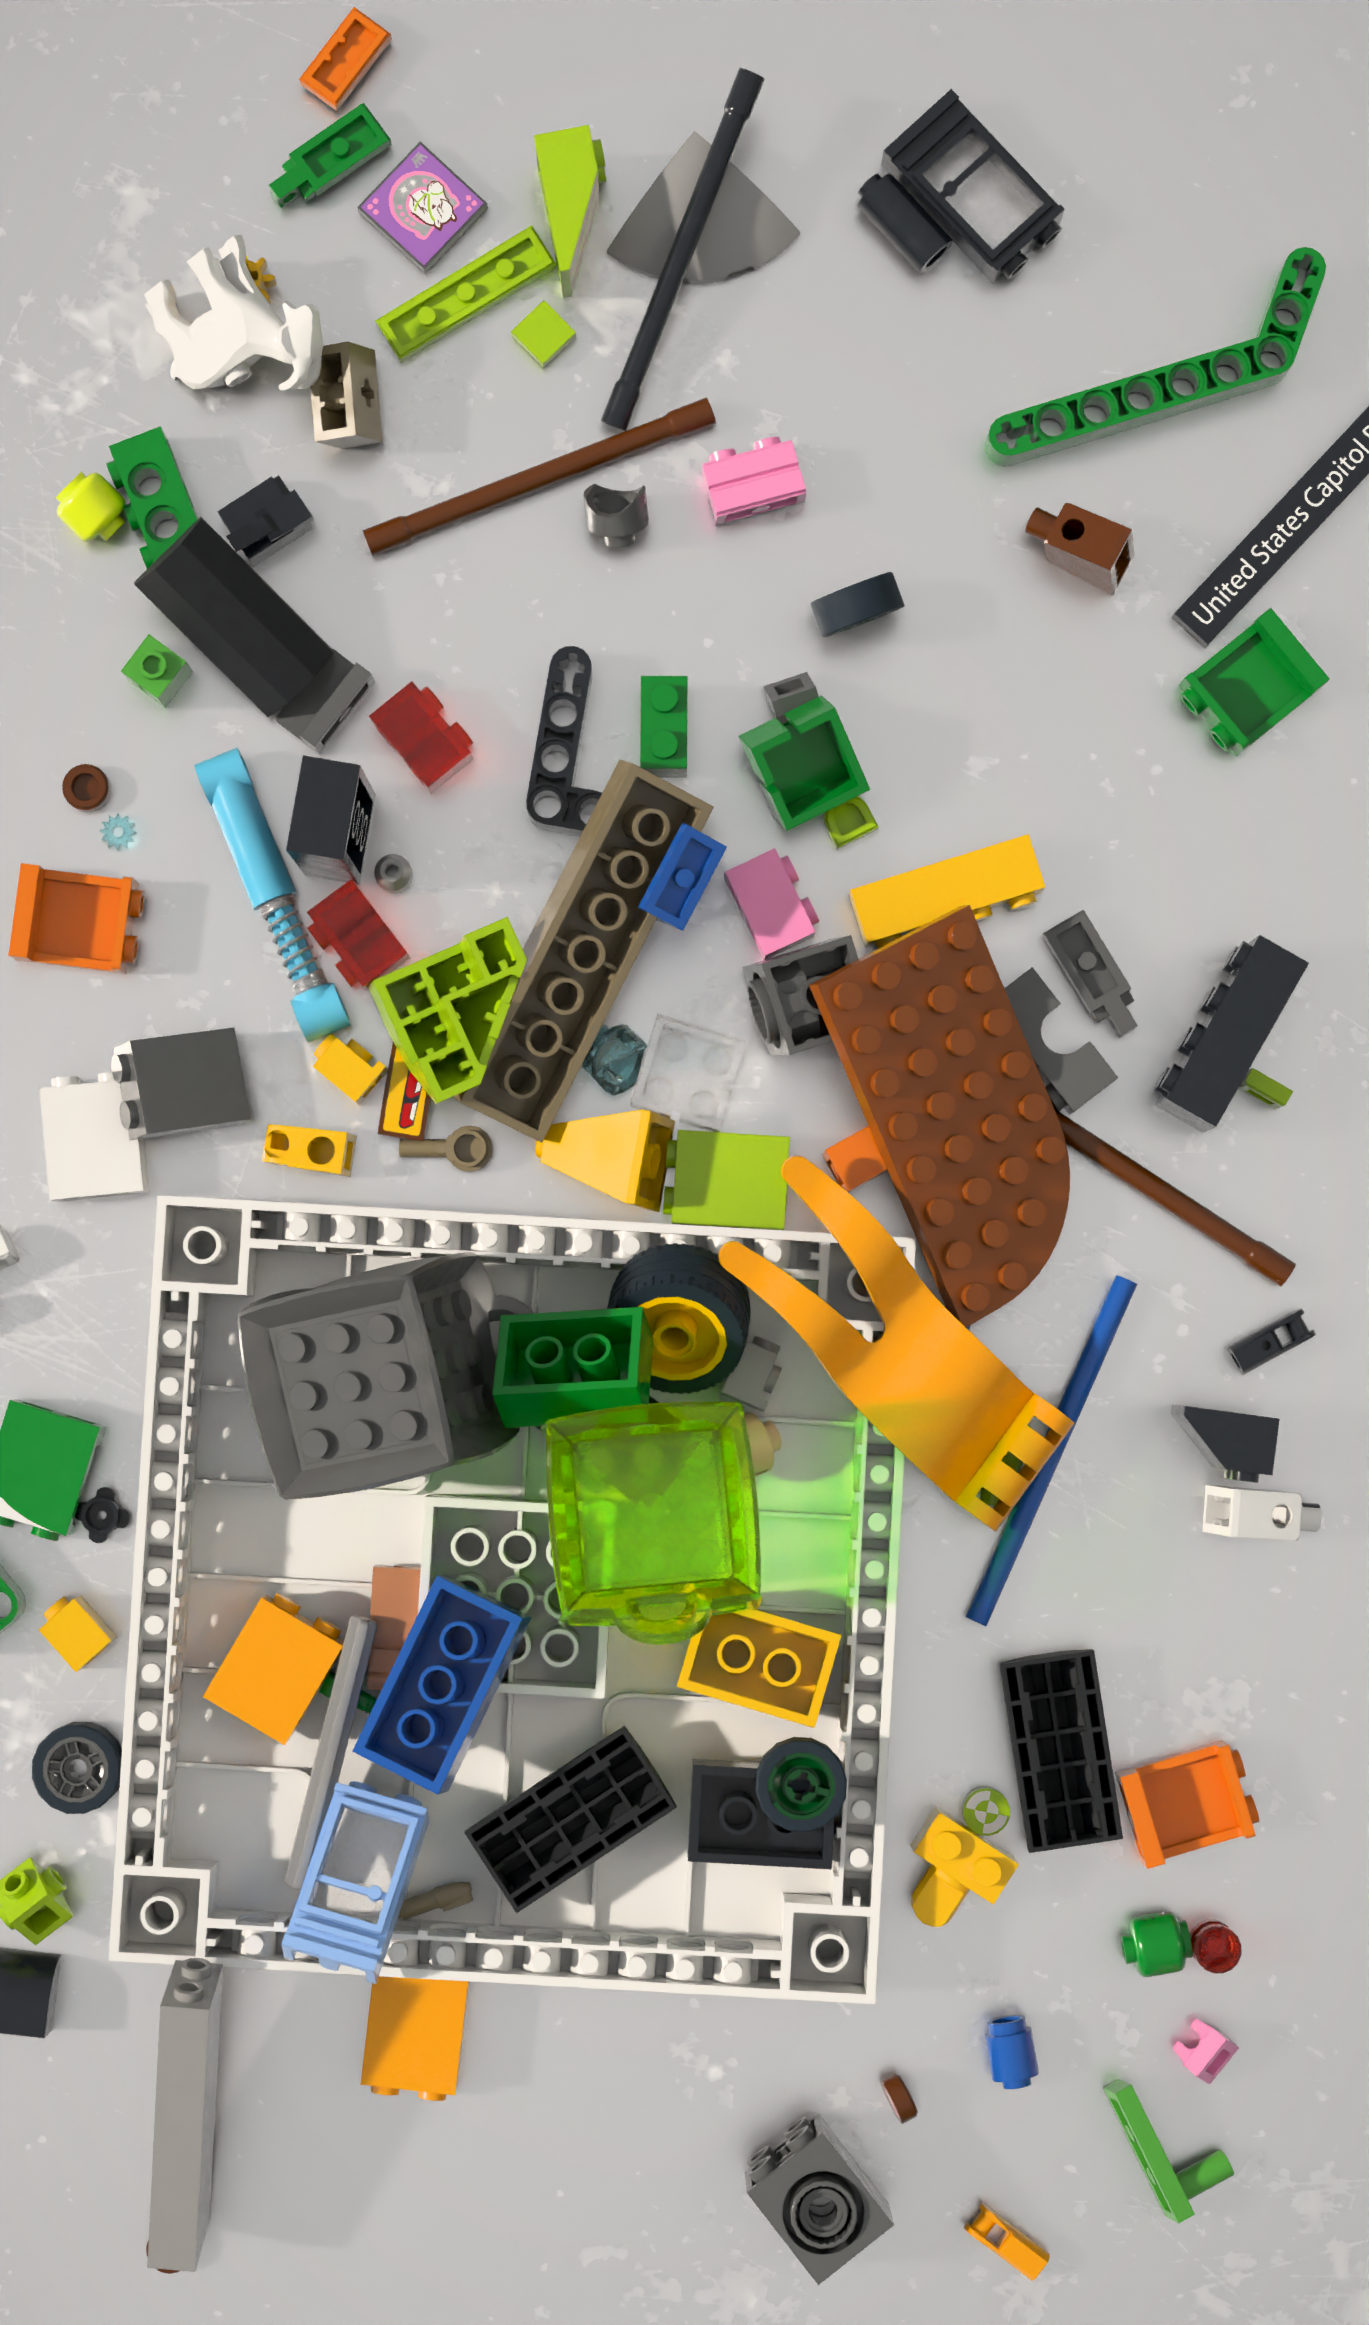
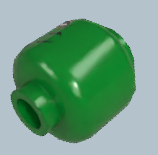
M1171 1911L1136 1916L1129 1923V1934L1121 1936L1125 1963H1135L1138 1973L1143 1977L1179 1972L1184 1969L1186 1958L1193 1957L1187 1923L1185 1920L1178 1921L1176 1915Z

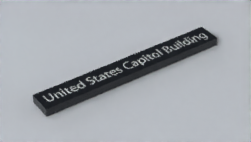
M1369 406L1173 614L1172 617L1205 648L1369 474Z

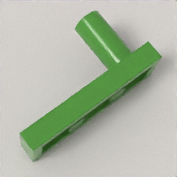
M1118 2079L1103 2087L1166 2217L1181 2223L1195 2215L1188 2200L1234 2175L1228 2158L1220 2149L1175 2174L1133 2086Z

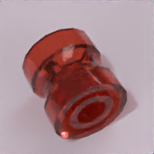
M1206 1919L1199 1922L1191 1930L1190 1939L1193 1957L1205 1970L1212 1973H1225L1232 1970L1238 1964L1242 1955L1241 1943L1238 1936L1224 1922L1216 1919Z

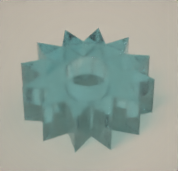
M118 813L115 819L109 816V822H102L105 828L99 831L105 835L101 840L103 842L108 841L109 849L114 845L118 851L122 845L128 849V842H134L131 836L137 834L136 831L132 830L135 823L129 822L128 816L121 818ZM117 827L123 828V834L119 837L114 836V830Z

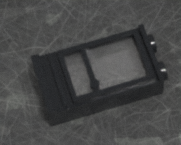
M952 89L883 151L881 166L898 180L992 284L1003 275L1008 279L1012 278L1028 262L1029 259L1025 255L1037 244L1041 248L1046 247L1062 230L1059 224L1065 210L1061 204L1058 205L965 107L959 100V96Z

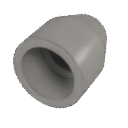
M386 855L375 866V879L379 886L388 893H402L412 883V868L409 862L400 855ZM390 865H395L399 869L398 874L394 877L386 875V869Z

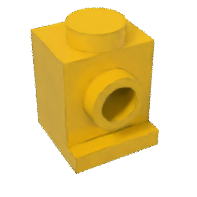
M330 1034L314 1052V1056L318 1060L313 1067L358 1105L365 1100L388 1071V1068L380 1061L372 1068L368 1062L373 1056L353 1039L345 1045L333 1034Z

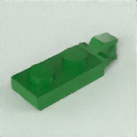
M364 103L360 104L289 154L290 159L282 165L285 174L269 184L270 193L281 208L293 202L301 195L306 201L312 199L315 195L317 197L391 146V139Z

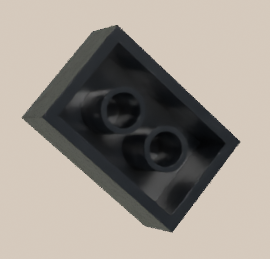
M693 1759L687 1851L688 1862L832 1870L834 1818L826 1826L810 1832L789 1831L774 1824L761 1809L755 1791L756 1770L760 1764L759 1762ZM801 1774L800 1777L792 1780V1789L798 1793L806 1792L810 1787V1781L807 1779V1776Z

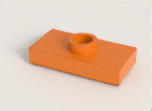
M353 7L299 78L300 85L338 111L392 40L391 33Z

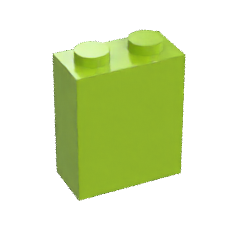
M678 1130L677 1140H668L666 1168H675L674 1187L665 1186L663 1214L672 1215V1224L784 1230L787 1183L782 1178L781 1167L784 1161L789 1158L790 1137Z

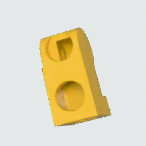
M268 1124L262 1162L351 1177L357 1136L348 1132Z

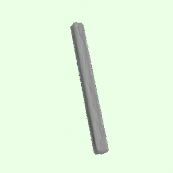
M352 1616L348 1623L285 1876L286 1885L297 1890L302 1888L334 1794L335 1784L339 1781L377 1629V1622L365 1616Z

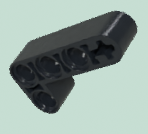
M565 646L559 649L553 655L550 662L526 808L531 822L537 828L580 837L586 826L581 820L580 814L587 805L597 804L602 793L596 790L574 787L592 684L591 660L583 649L576 646ZM570 662H577L579 671L583 673H575L572 684L573 694L564 692L566 680L564 671L561 669H567ZM568 706L575 710L577 716L572 724L561 727L551 721L552 712L557 707ZM552 751H560L568 756L569 762L562 771L551 772L543 766L544 757ZM552 796L561 803V808L555 816L544 818L535 812V805L542 797Z

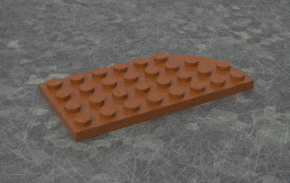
M963 905L810 984L809 987L945 1307L965 1327H968L1016 1298L1031 1284L1049 1260L1058 1242L1067 1213L1070 1192V1167L1065 1137L1057 1114L970 905Z

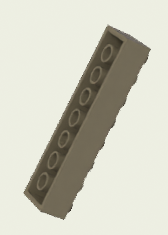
M619 759L523 947L527 962L516 986L481 1084L454 1096L457 1101L541 1143L543 1142L657 919L655 916L638 908L681 824H687L701 832L714 806L633 763Z

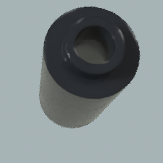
M877 173L869 178L859 189L858 194L862 198L857 205L858 208L920 274L930 269L952 246L953 239L891 173L883 177Z

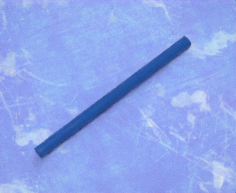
M1118 1275L1115 1276L1057 1409L1075 1424L1012 1509L966 1613V1618L981 1625L987 1626L1138 1285Z

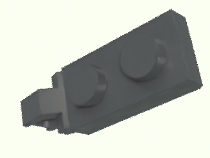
M1081 910L1042 934L1087 1011L1093 1015L1097 1023L1107 1018L1118 1038L1133 1031L1138 1025L1126 1007L1134 1002L1130 993L1132 988L1085 911Z

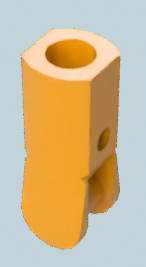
M981 2203L978 2207L981 2212L972 2224L967 2222L964 2229L1031 2281L1035 2280L1048 2263L1050 2253L1023 2234L988 2205ZM995 2224L1005 2230L996 2242L987 2236Z

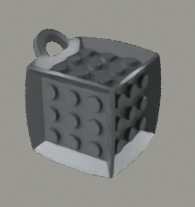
M473 1252L393 1264L348 1276L315 1288L273 1294L246 1306L237 1316L244 1376L257 1433L279 1496L285 1500L303 1499L367 1490L419 1477L450 1466L473 1462L490 1456L507 1446L517 1436L520 1427H504L492 1395L496 1355L492 1344L489 1322L500 1321L501 1315L531 1314L534 1312L518 1299L502 1295L495 1296L485 1267L480 1257Z

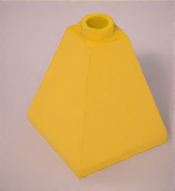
M635 1110L551 1124L543 1142L541 1143L536 1140L535 1152L536 1156L541 1158L540 1162L624 1203L649 1211L659 1212L667 1171V1142L672 1140L675 1121L652 1111Z

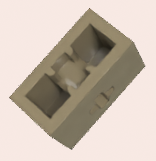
M349 341L323 346L320 375L314 385L310 386L315 442L340 449L383 442L375 350Z

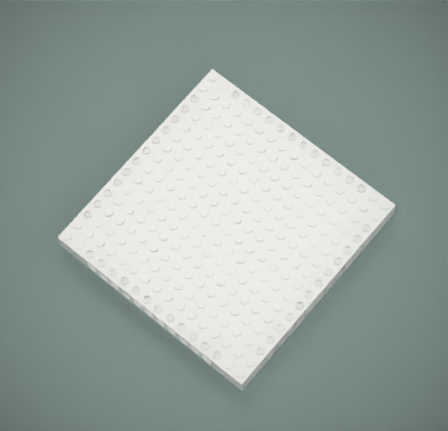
M158 1195L109 1961L174 1965L175 1960L184 1961L189 1958H203L210 1963L223 1964V1968L366 1976L365 1971L341 1964L338 1971L326 1969L320 1965L319 1958L296 1952L294 1960L284 1958L281 1946L301 1891L286 1885L285 1876L330 1698L318 1691L291 1739L283 1745L205 1699L203 1695L260 1598L264 1595L274 1598L276 1593H280L301 1606L298 1614L312 1622H315L317 1617L327 1620L342 1630L339 1638L344 1640L348 1623L352 1616L370 1618L373 1566L421 1567L418 1613L436 1576L447 1575L532 1618L448 1792L437 1795L352 1752L369 1717V1713L366 1714L365 1711L362 1712L356 1709L338 1783L348 1786L352 1781L365 1783L375 1788L376 1794L394 1798L396 1794L407 1795L419 1800L422 1803V1807L428 1809L429 1824L404 1900L431 1891L437 1886L453 1882H470L472 1887L471 1893L474 1899L468 1904L443 1912V1909L437 1908L403 1920V1918L397 1919L379 1976L875 2004L905 1456L852 1404L830 1377L806 1342L786 1320L747 1287L751 1309L747 1341L752 1343L754 1336H758L781 1347L774 1365L782 1368L779 1378L771 1394L763 1391L760 1396L761 1399L768 1401L764 1412L721 1395L720 1392L726 1378L714 1387L690 1394H670L669 1392L664 1393L650 1388L649 1395L700 1433L705 1437V1440L649 1513L636 1505L535 1426L520 1427L517 1436L507 1446L490 1456L473 1462L450 1466L419 1477L367 1490L314 1498L285 1500L279 1496L271 1476L252 1415L241 1358L237 1316L242 1309L255 1301L273 1294L315 1288L348 1276L393 1264L463 1252H473L480 1257L495 1296L502 1295L518 1299L526 1304L534 1313L607 1309L610 1292L616 1277L622 1267L641 1251H646L648 1248H654L657 1245L683 1243L703 1247L715 1254H719L721 1247L725 1243L737 1241L764 1257L811 1290L843 1316L867 1341L874 1342L882 1336L884 1324L859 1273L831 1233ZM892 1237L915 1270L916 1238ZM500 1321L489 1322L495 1355L497 1356ZM745 1412H750L762 1423L771 1421L776 1426L781 1437V1449L774 1452L772 1470L734 1484L732 1465L724 1451L710 1438V1431L712 1426ZM704 1594L841 1635L815 1728L677 1688ZM340 1655L337 1661L335 1662L334 1666L332 1667L331 1672H337ZM368 1661L361 1690L375 1696L377 1699L381 1690H367ZM625 1725L661 1777L677 1808L516 1914L464 1833L465 1830ZM792 1737L813 1738L827 1745L840 1759L847 1778L846 1799L839 1814L834 1817L832 1870L688 1862L687 1851L693 1759L760 1763L763 1755L776 1743ZM345 1808L323 1875L368 1888L376 1885L381 1888L382 1892L387 1893L409 1826ZM319 1883L312 1906L377 1924L384 1901L378 1900L373 1902L369 1900L368 1896Z

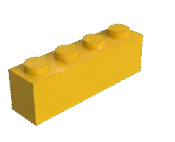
M1029 834L850 889L848 896L864 947L876 945V948L879 949L959 906L970 905L978 922L992 917L991 909L1004 904H1009L1010 910L1032 905L1037 902L1035 895L1040 894L1045 889V884Z

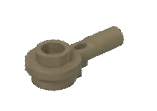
M471 1125L460 1127L452 1135H449L447 1139H425L424 1141L400 1139L399 1142L400 1157L447 1158L459 1170L467 1172L478 1171L485 1167L492 1158L493 1144L488 1133L480 1127Z

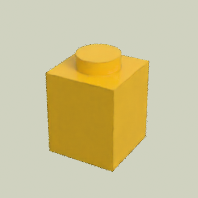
M82 1595L73 1598L70 1602L65 1596L59 1599L43 1614L48 1622L39 1629L41 1634L75 1672L86 1667L118 1638Z

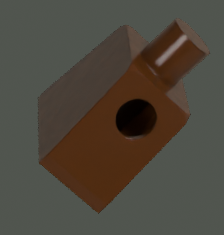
M1070 503L1063 505L1058 517L1037 507L1026 525L1025 533L1044 541L1046 557L1051 564L1111 595H1114L1134 557L1132 529Z

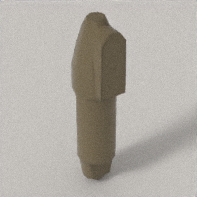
M470 1882L447 1883L437 1886L431 1891L405 1899L398 1919L403 1918V1920L437 1908L443 1909V1912L468 1904L474 1900L471 1893Z

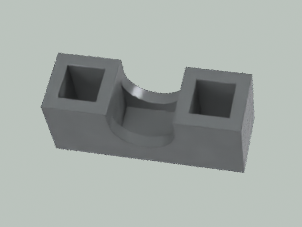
M1033 967L1004 988L1042 1081L1046 1084L1045 1088L1052 1105L1058 1112L1064 1108L1069 1115L1074 1113L1118 1079V1076L1090 1041L1079 1050L1070 1054H1059L1046 1046L1041 1035L1042 1022L1061 1003Z

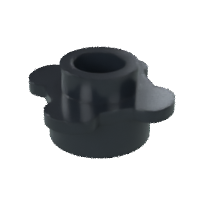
M108 1487L98 1489L96 1496L89 1501L80 1502L75 1514V1518L78 1521H82L83 1526L89 1531V1539L95 1543L105 1542L109 1533L116 1528H125L130 1522L129 1512L120 1508L115 1500L116 1494L114 1490ZM99 1511L106 1512L104 1520L98 1518Z

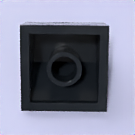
M1172 1405V1416L1212 1467L1224 1469L1223 1478L1258 1483L1259 1474L1273 1475L1280 1419Z

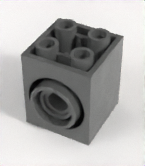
M851 935L829 939L743 967L748 983L747 992L753 1017L763 1040L767 1044L770 1056L792 1055L832 1042L809 985L858 960Z
M817 2114L811 2120L804 2116L793 2123L784 2133L787 2139L772 2150L768 2145L752 2156L747 2162L750 2168L745 2172V2179L749 2197L815 2282L820 2285L894 2226L887 2200L821 2115ZM820 2197H827L832 2200L829 2204L822 2207L811 2204Z

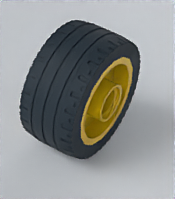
M683 1243L664 1244L641 1251L622 1267L612 1286L607 1309L643 1307L653 1342L650 1388L652 1390H659L664 1393L669 1392L670 1394L700 1392L701 1390H707L709 1387L716 1386L717 1383H721L723 1379L727 1378L734 1371L747 1343L751 1313L750 1299L747 1286L721 1266L719 1254H715L703 1247H696L695 1245Z

